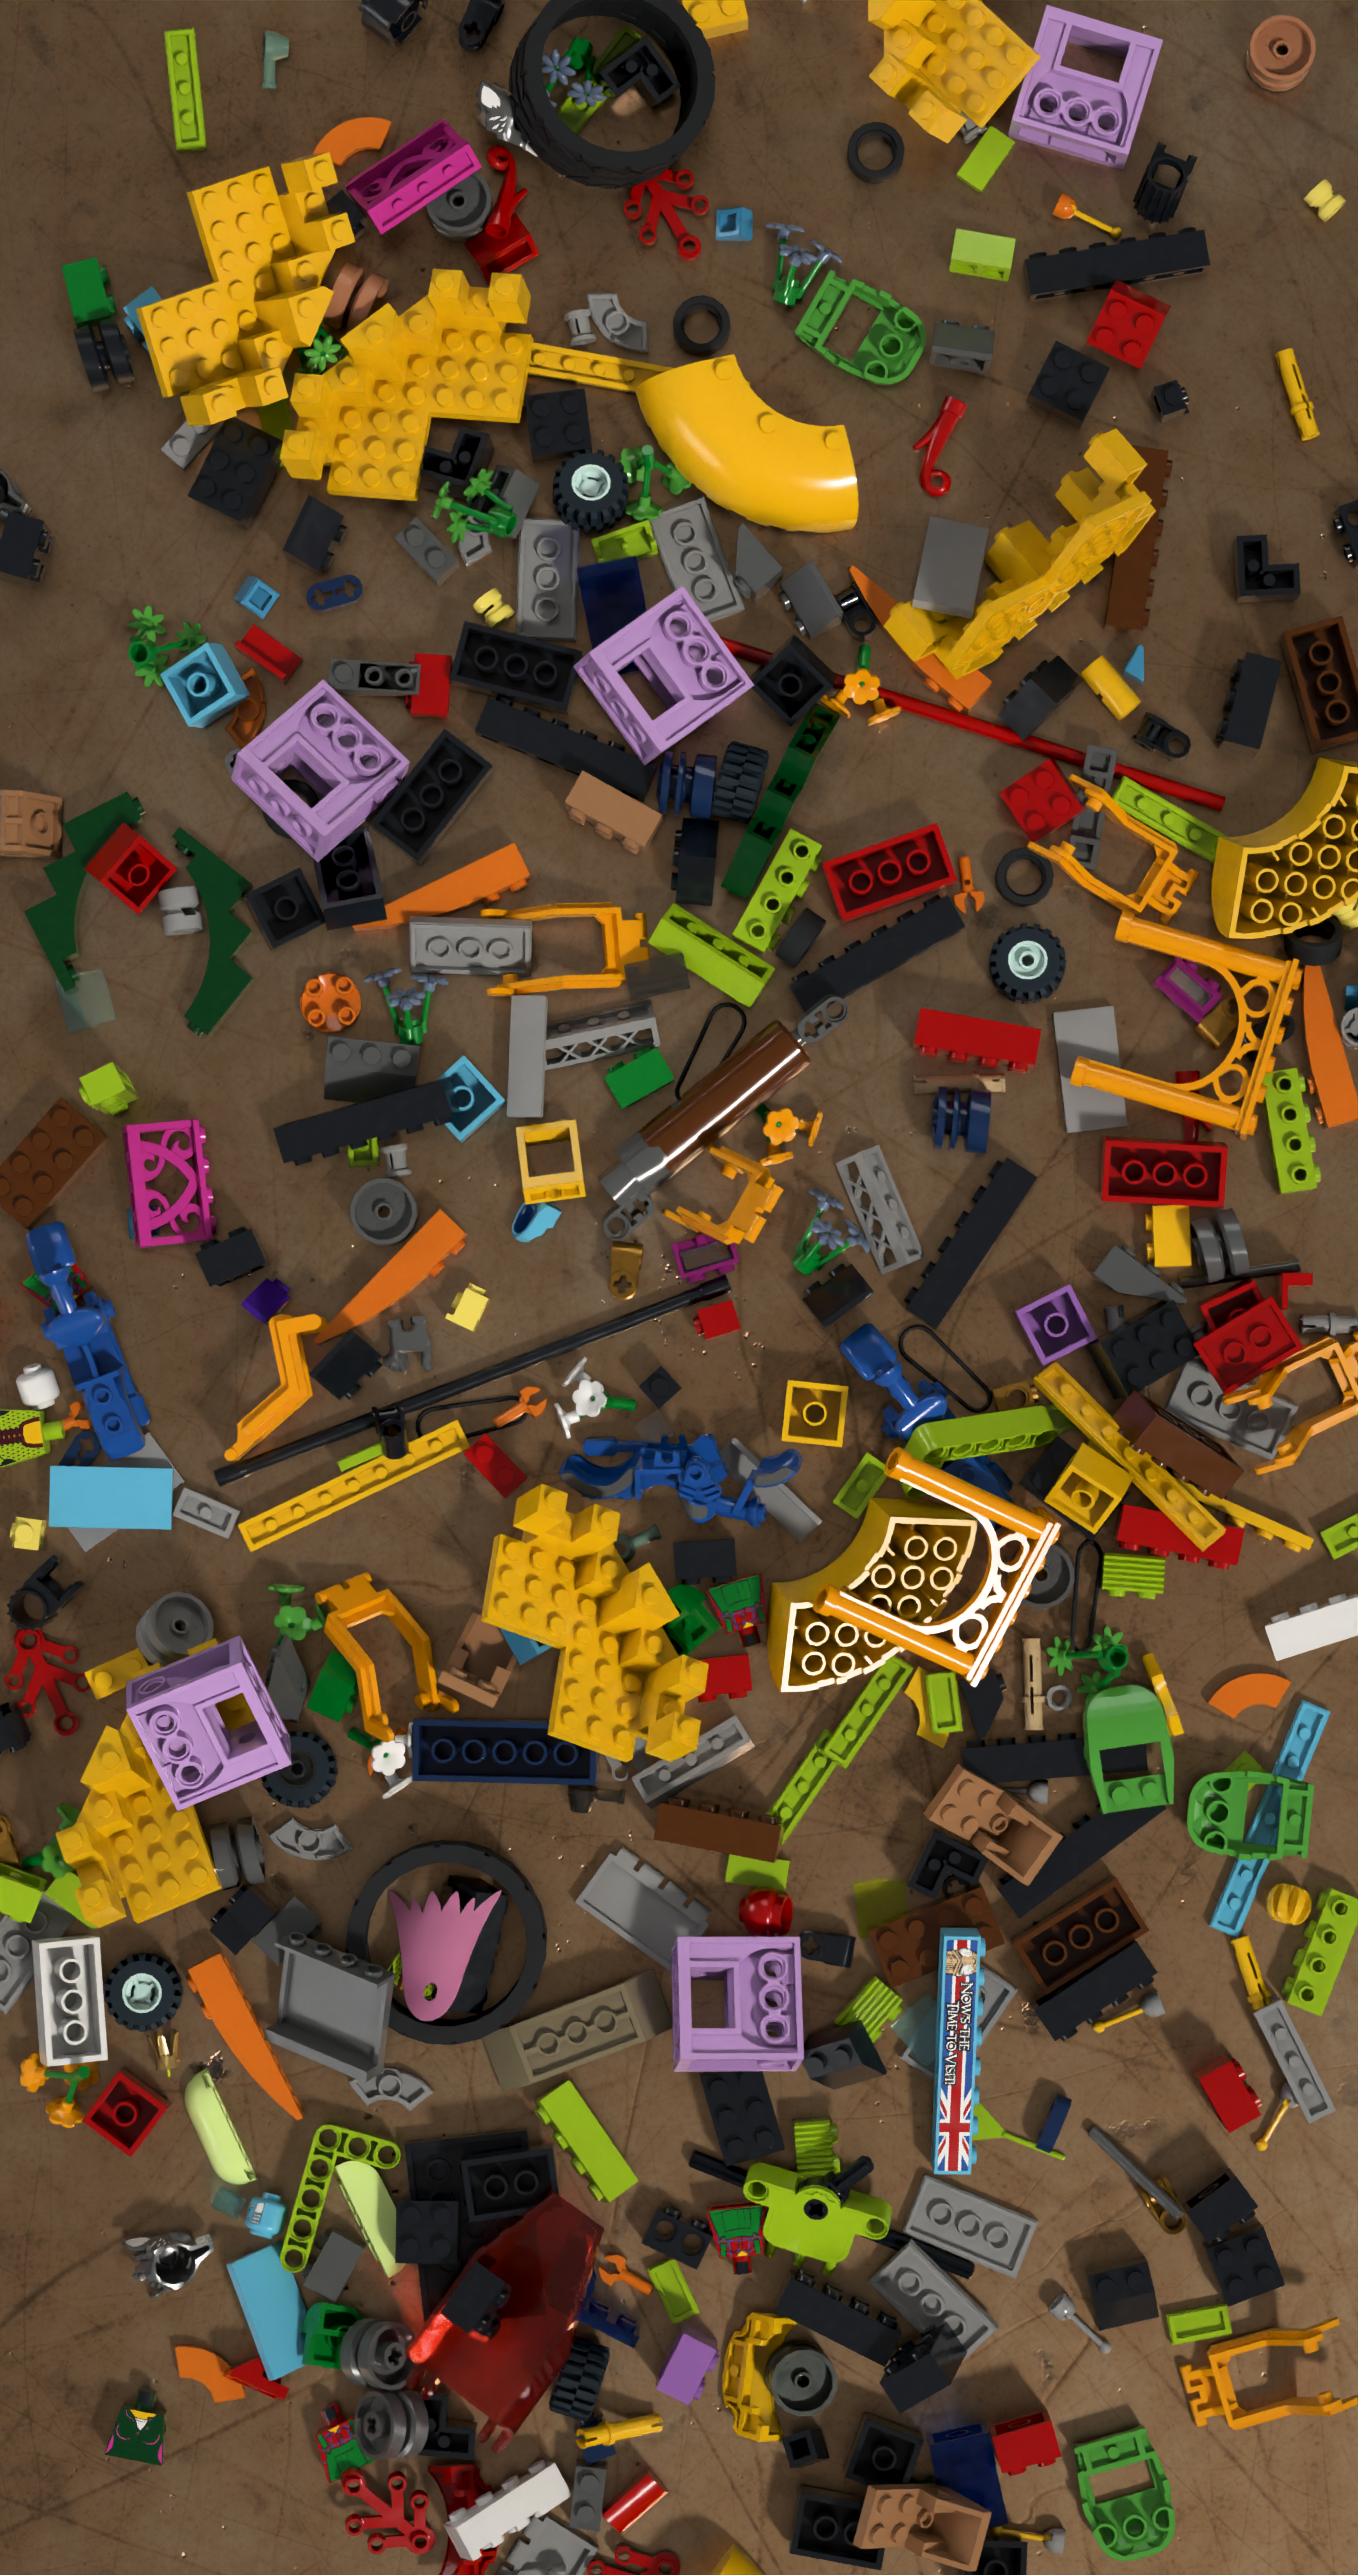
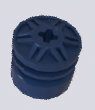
M666 750L665 757L659 766L656 796L659 813L667 814L668 801H674V815L679 816L682 804L689 803L690 817L710 819L717 756L697 754L693 767L687 766L686 752H681L679 765H672L673 751Z
M939 1086L931 1113L930 1132L933 1139V1149L941 1150L943 1137H949L948 1150L954 1151L957 1138H963L965 1152L986 1153L991 1111V1090L971 1089L967 1102H961L959 1088L954 1087L952 1101H948L947 1087Z

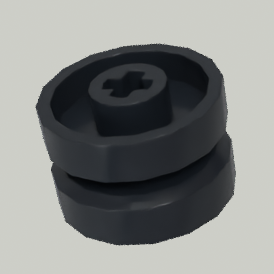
M114 316L99 320L100 341H97L93 328L88 324L73 329L81 359L94 393L109 389L110 379L107 372L109 368H111L115 381L118 384L123 385L135 381L130 364L132 360L124 335L120 333Z

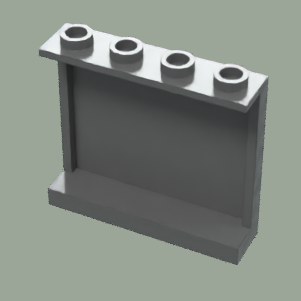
M291 1932L275 1942V1947L285 1950L277 2022L266 2028L265 2040L365 2083L383 2072L395 1974L383 1969L380 1965L370 1964L358 1959L354 1954L341 1952L332 1948L327 1943H319L307 1938L303 1933Z

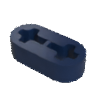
M344 575L312 585L307 591L306 599L312 610L319 613L327 612L358 602L363 595V586L356 576ZM350 582L352 586H358V589L354 590V596L348 597L347 593L336 594L337 591L345 589V583ZM319 590L322 591L323 595L330 593L334 595L325 598L324 605L319 606L317 601L312 602V598L316 597V592Z
M90 1431L79 1433L74 1438L58 1466H72L76 1459L80 1460L77 1466H92L102 1448L96 1434ZM92 1437V1444L95 1446L94 1451L87 1450L83 1457L79 1456L83 1449V1445L80 1444L81 1439L88 1440Z
M1056 2094L1037 2138L1035 2148L1051 2153L1070 2109L1071 2099Z

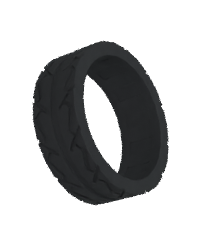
M550 0L520 40L510 66L509 91L512 95L509 96L513 116L523 137L529 141L528 145L544 163L556 172L566 175V178L585 186L605 189L634 187L661 175L694 142L706 124L705 120L708 119L714 102L715 75L712 71H715L712 54L701 29L695 25L697 24L696 21L676 0ZM598 15L615 17L629 22L649 34L665 51L673 64L678 81L681 84L679 120L673 135L665 142L649 149L624 152L608 150L591 144L574 133L558 116L549 101L543 83L542 58L544 45L549 33L561 24L573 19Z
M438 1840L415 1845L395 1855L371 1876L356 1899L348 1921L346 1953L354 1954L358 1959L372 1964L369 1954L368 1932L370 1918L377 1900L384 1890L396 1879L417 1867L434 1863H458L476 1868L493 1877L509 1892L519 1907L526 1928L527 1952L525 1965L520 1978L510 1992L497 2004L481 2012V2014L457 2020L435 2019L433 2021H423L416 2018L408 2008L401 2005L395 1998L392 1997L388 2027L403 2036L427 2044L455 2045L479 2040L499 2030L523 2009L537 1987L545 1962L547 1928L542 1904L531 1883L511 1861L492 1849L468 1841Z

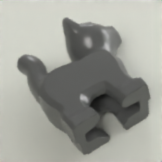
M425 1315L411 1317L410 1322L413 1326L408 1330H404L401 1319L387 1320V1327L390 1329V1350L383 1357V1364L394 1373L402 1372L406 1374L409 1364L407 1352H421L422 1368L425 1371L433 1369L431 1364V1337L427 1331Z

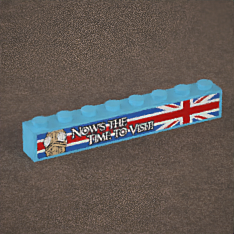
M940 1928L930 2163L934 2174L971 2175V2164H976L977 2149L976 2146H972V2136L978 2133V2118L973 2116L974 2105H979V2087L975 2086V2076H979L981 2070L980 2057H976V2046H981L982 2030L981 2027H977V2018L983 2015V1999L978 1998L979 1986H984V1968H980V1957H985L986 1951L985 1938H981L977 1928Z

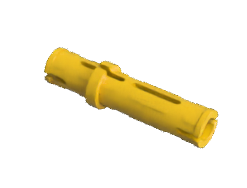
M1293 348L1281 350L1274 355L1292 407L1289 409L1291 416L1295 417L1301 440L1313 439L1320 435L1312 411L1314 409L1313 402H1309L1308 395L1306 394Z
M1244 1935L1230 1940V1943L1233 1946L1249 1994L1246 1997L1247 2001L1252 2003L1255 2011L1271 2003L1269 1999L1271 1992L1270 1989L1266 1990L1249 1939L1250 1937L1249 1935Z
M657 2412L612 2423L610 2421H602L598 2426L578 2429L575 2436L583 2435L584 2437L577 2438L576 2443L581 2449L600 2444L610 2446L618 2440L660 2432L663 2425L655 2426V2424L662 2423L663 2421Z

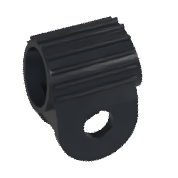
M1161 141L1157 143L1133 199L1135 203L1134 209L1138 212L1137 215H1141L1143 220L1151 221V224L1153 222H1158L1159 224L1165 221L1168 222L1170 218L1174 217L1198 158L1197 156L1189 155L1187 161L1167 154L1164 152L1167 145ZM1158 165H1169L1179 171L1181 175L1175 189L1153 181Z
M55 1554L25 1581L22 1588L15 1591L16 1594L10 1596V1603L7 1604L9 1607L7 1615H10V1622H14L16 1628L21 1627L24 1628V1631L29 1629L35 1631L53 1622V1618L58 1616V1611L66 1607L84 1588L85 1584L80 1580L79 1582L76 1581L73 1585L70 1584L64 1590L49 1575L59 1565V1558ZM27 1593L33 1594L41 1600L44 1607V1615L41 1620L30 1617L25 1611L24 1598Z

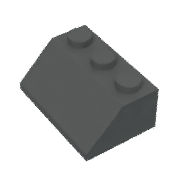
M328 1036L324 1099L359 1103L417 1086L421 1056L420 1046Z

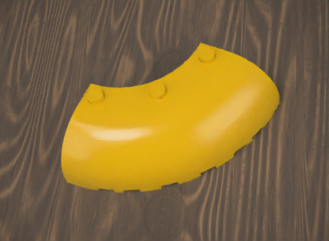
M735 354L699 361L665 371L647 379L636 388L635 392L642 414L648 427L650 426L658 440L661 450L665 451L667 456L676 465L675 468L686 480L707 494L706 497L728 511L732 510L760 525H771L786 529V531L796 532L798 530L830 533L851 530L856 525L859 507L858 487L845 425H808L789 419L766 405L748 385L738 366Z
M1318 756L1313 777L1306 791L1284 817L1274 824L1251 834L1218 837L1212 876V909L1216 926L1222 935L1227 938L1257 939L1277 934L1292 933L1294 930L1322 922L1331 917L1332 913L1358 899V761Z
M869 1498L867 1512L859 1532L849 1547L835 1561L817 1573L805 1578L771 1584L767 1622V1649L771 1675L780 1692L809 1691L833 1683L838 1685L847 1682V1679L861 1673L867 1674L885 1664V1660L892 1657L898 1651L902 1652L905 1650L831 1615L826 1617L815 1612L813 1609L814 1600L818 1591L825 1583L833 1585L842 1591L906 1620L917 1623H930L945 1608L948 1603L947 1598L963 1576L961 1572L967 1557L970 1558L978 1520L965 1511L942 1504L909 1499Z

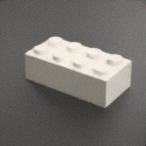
M86 1934L32 1940L40 2063L49 2067L108 2060L100 1937Z

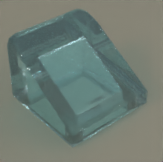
M220 2186L211 2203V2207L236 2220L240 2216L247 2200L224 2186Z

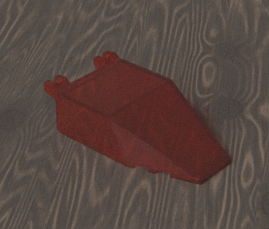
M555 2192L525 2214L524 2218L514 2226L501 2232L500 2236L489 2245H484L475 2252L404 2353V2356L415 2362L406 2382L408 2388H415L425 2376L426 2370L432 2374L420 2393L421 2398L424 2400L429 2399L441 2381L489 2417L477 2436L479 2442H486L496 2429V2426L503 2429L491 2447L495 2454L500 2453L510 2444L516 2432L569 2359L604 2228ZM476 2261L513 2286L509 2292L511 2296L506 2305L501 2309L498 2308L496 2311L503 2316V2319L500 2321V2330L492 2339H488L486 2343L469 2335L440 2313Z

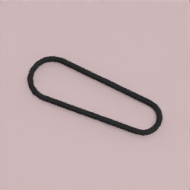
M730 1002L720 1003L709 1013L676 1085L675 1097L677 1100L681 1098L680 1087L712 1017L722 1007L734 1008L742 1017L741 1029L720 1064L732 1053L747 1024L746 1015L738 1005Z
M913 1325L902 1332L899 1337L898 1346L905 1360L934 1383L938 1381L951 1397L969 1411L980 1413L989 1408L992 1403L990 1389L931 1329L923 1325ZM916 1329L929 1333L986 1391L988 1396L987 1403L982 1408L971 1407L911 1359L903 1348V1340L906 1334Z
M503 1396L429 1407L418 1415L416 1420L417 1435L419 1438L423 1436L420 1430V1422L431 1411L508 1400L519 1401L520 1397ZM523 1413L519 1420L509 1422L501 1428L494 1426L465 1435L467 1438L516 1426L526 1419L528 1413Z
M1086 1540L1081 1543L1076 1554L1070 1643L1075 1652L1088 1651L1092 1642L1103 1554L1099 1544L1093 1540ZM1091 1544L1097 1549L1099 1564L1087 1643L1083 1649H1078L1075 1644V1625L1080 1557L1083 1548Z

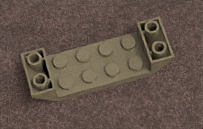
M654 1969L627 1978L623 1983L512 2025L508 2023L499 2030L483 2037V2040L504 2092L531 2085L647 2041L673 2028V2020Z

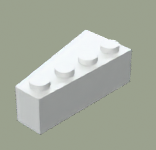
M1346 1593L1328 1598L1329 1603L1318 1606L1317 1602L1299 1608L1300 1613L1289 1616L1287 1611L1270 1617L1272 1622L1268 1623L1265 1629L1276 1661L1358 1636V1593L1348 1597Z
M540 2460L527 2468L528 2474L521 2478H518L517 2475L509 2478L501 2484L503 2489L495 2494L489 2491L475 2499V2506L468 2510L465 2507L460 2508L448 2516L450 2521L443 2524L461 2558L475 2561L482 2556L480 2549L485 2550L490 2547H496L504 2541V2533L508 2531L511 2534L520 2531L531 2522L530 2516L534 2514L535 2518L540 2517L572 2496L554 2462L547 2461L545 2463L544 2460Z

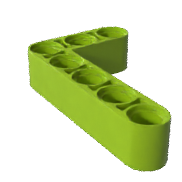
M1033 1406L922 1424L913 1431L905 1450L911 1452L913 1457L941 1469L945 1461L1044 1446L1055 1440L1058 1433L1044 1406ZM899 1481L908 1499H917L927 1494Z
M327 2123L317 2129L280 2254L281 2266L286 2271L292 2273L299 2272L306 2266L309 2260L338 2156L379 2168L390 2169L395 2167L401 2159V2148L396 2142L336 2124ZM331 2129L336 2133L337 2142L335 2145L325 2146L322 2144L320 2134L323 2130ZM353 2138H362L366 2142L367 2148L363 2154L356 2155L350 2150L349 2145ZM384 2146H391L396 2152V2158L391 2163H385L379 2157V2151ZM317 2159L326 2161L329 2167L327 2174L324 2176L315 2175L312 2172L313 2161ZM314 2189L319 2193L320 2201L316 2206H309L304 2202L303 2194L306 2190ZM300 2219L309 2221L312 2227L310 2234L307 2236L298 2235L294 2228L296 2221ZM296 2249L302 2253L303 2261L300 2265L292 2266L287 2262L286 2254L289 2250Z

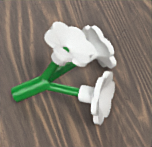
M585 1356L582 1357L562 1384L565 1388L572 1382L577 1381L580 1383L579 1389L574 1391L572 1399L576 1403V1410L566 1413L558 1403L554 1404L559 1423L567 1439L571 1438L570 1425L579 1422L581 1417L587 1415L596 1417L601 1410L606 1408L634 1411L636 1407L635 1399L611 1396L603 1390L602 1383L598 1381L592 1382L590 1380L592 1377L584 1372V1365L587 1361Z
M409 1722L406 1735H395L394 1740L388 1743L379 1738H373L355 1727L349 1730L348 1738L370 1750L373 1757L371 1762L372 1768L386 1775L384 1778L390 1787L382 1796L383 1799L391 1797L412 1782V1776L400 1779L395 1770L402 1768L406 1760L403 1756L405 1747L409 1751V1757L413 1759V1722Z

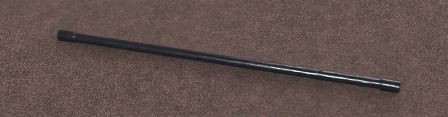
M726 1275L719 1276L701 1283L698 1287L400 1400L402 1401L404 1415L698 1302L708 1301L729 1293L732 1290ZM397 1402L384 1406L382 1408L395 1406ZM372 1411L249 1459L214 1470L218 1485L220 1487L245 1478L249 1474L375 1427Z

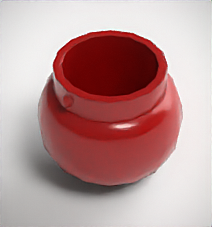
M758 1887L750 1891L747 1898H742L739 1905V1920L744 1922L746 1930L754 1937H775L778 1934L780 1937L787 1934L790 1930L793 1919L792 1897L787 1895L786 1892L782 1894L773 1887Z

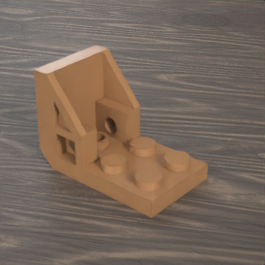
M0 790V856L45 859L61 858L63 798L23 790Z
M472 1612L448 1664L442 1670L437 1682L494 1708L517 1663V1659L499 1627L481 1621L482 1615Z
M959 1764L923 1813L930 1821L970 1841L983 1855L1027 1886L1030 1885L1063 1838L1059 1831L1024 1800Z
M934 2483L868 2485L853 2545L860 2549L905 2547L922 2558L965 2571H976L992 2512L953 2489Z

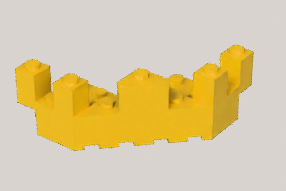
M868 0V21L884 30V57L870 73L869 77L889 96L910 109L908 114L926 132L947 144L967 121L960 113L961 111L977 126L983 128L1041 57L982 0Z
M330 152L307 155L282 163L281 167L288 191L277 194L269 166L186 192L213 282L136 308L163 398L190 391V393L180 396L188 426L212 425L237 416V410L246 407L265 406L289 397L282 376L284 368L293 348L311 347L334 293L327 287L320 285L335 250L355 242L347 212L329 215L322 187L338 182Z
M433 269L428 295L398 317L393 307L387 303L340 339L348 354L345 358L322 375L295 373L290 402L299 416L297 429L285 430L280 459L291 478L321 480L323 466H331L327 484L329 495L417 501L421 481L420 470L423 469L422 458L424 447L427 446L432 417L520 423L534 339L531 334L505 333L507 322L527 324L531 294L522 274L492 272L490 287L484 288L470 287L462 270Z
M1117 428L1107 433L1101 431L1093 436L1089 441L1090 447L1083 456L1104 480L1103 483L1097 479L1088 467L1078 472L1072 470L1060 481L1062 486L1055 496L1075 518L1077 523L1068 527L1062 525L1057 528L1050 536L1052 539L1050 543L1030 520L1010 529L1005 527L995 535L994 539L996 542L985 555L983 561L1002 583L994 582L985 590L984 594L986 597L979 606L976 603L974 605L972 619L911 607L913 600L907 603L901 601L889 611L891 616L884 627L913 662L934 653L956 680L994 662L1005 653L1002 647L1010 642L1013 637H1016L1018 641L1038 625L1035 619L1039 615L1043 614L1047 609L1051 613L1071 597L1068 591L1072 587L1076 586L1080 581L1085 585L1104 569L1101 563L1105 559L1109 558L1113 553L1119 556L1131 545L1156 510L1150 504L1152 499L1146 492H1140L1133 484L1147 463Z
M541 1483L517 1498L513 1526L523 1530L522 1541L503 1534L494 1537L481 1621L560 1650L547 1735L623 1762L633 1759L636 1737L647 1740L645 1753L669 1762H673L696 1750L701 1720L684 1715L685 1703L705 1693L709 1664L686 1655L679 1656L664 1632L662 1626L680 1616L675 1605L649 1562L631 1573L626 1567L613 1544L617 1541L621 1513L594 1503L575 1515L565 1511L568 1493Z
M214 1638L187 1651L189 1656L220 1644V1642ZM159 1662L132 1673V1679L164 1666ZM243 1693L215 1704L228 1732L256 1720ZM128 1713L119 1731L106 1725L80 1780L91 1791L74 1826L55 1833L64 1861L76 1869L82 1886L74 1891L83 1918L97 1928L127 1917L121 1900L124 1897L127 1899L134 1922L139 1924L222 1889L194 1805L177 1811Z

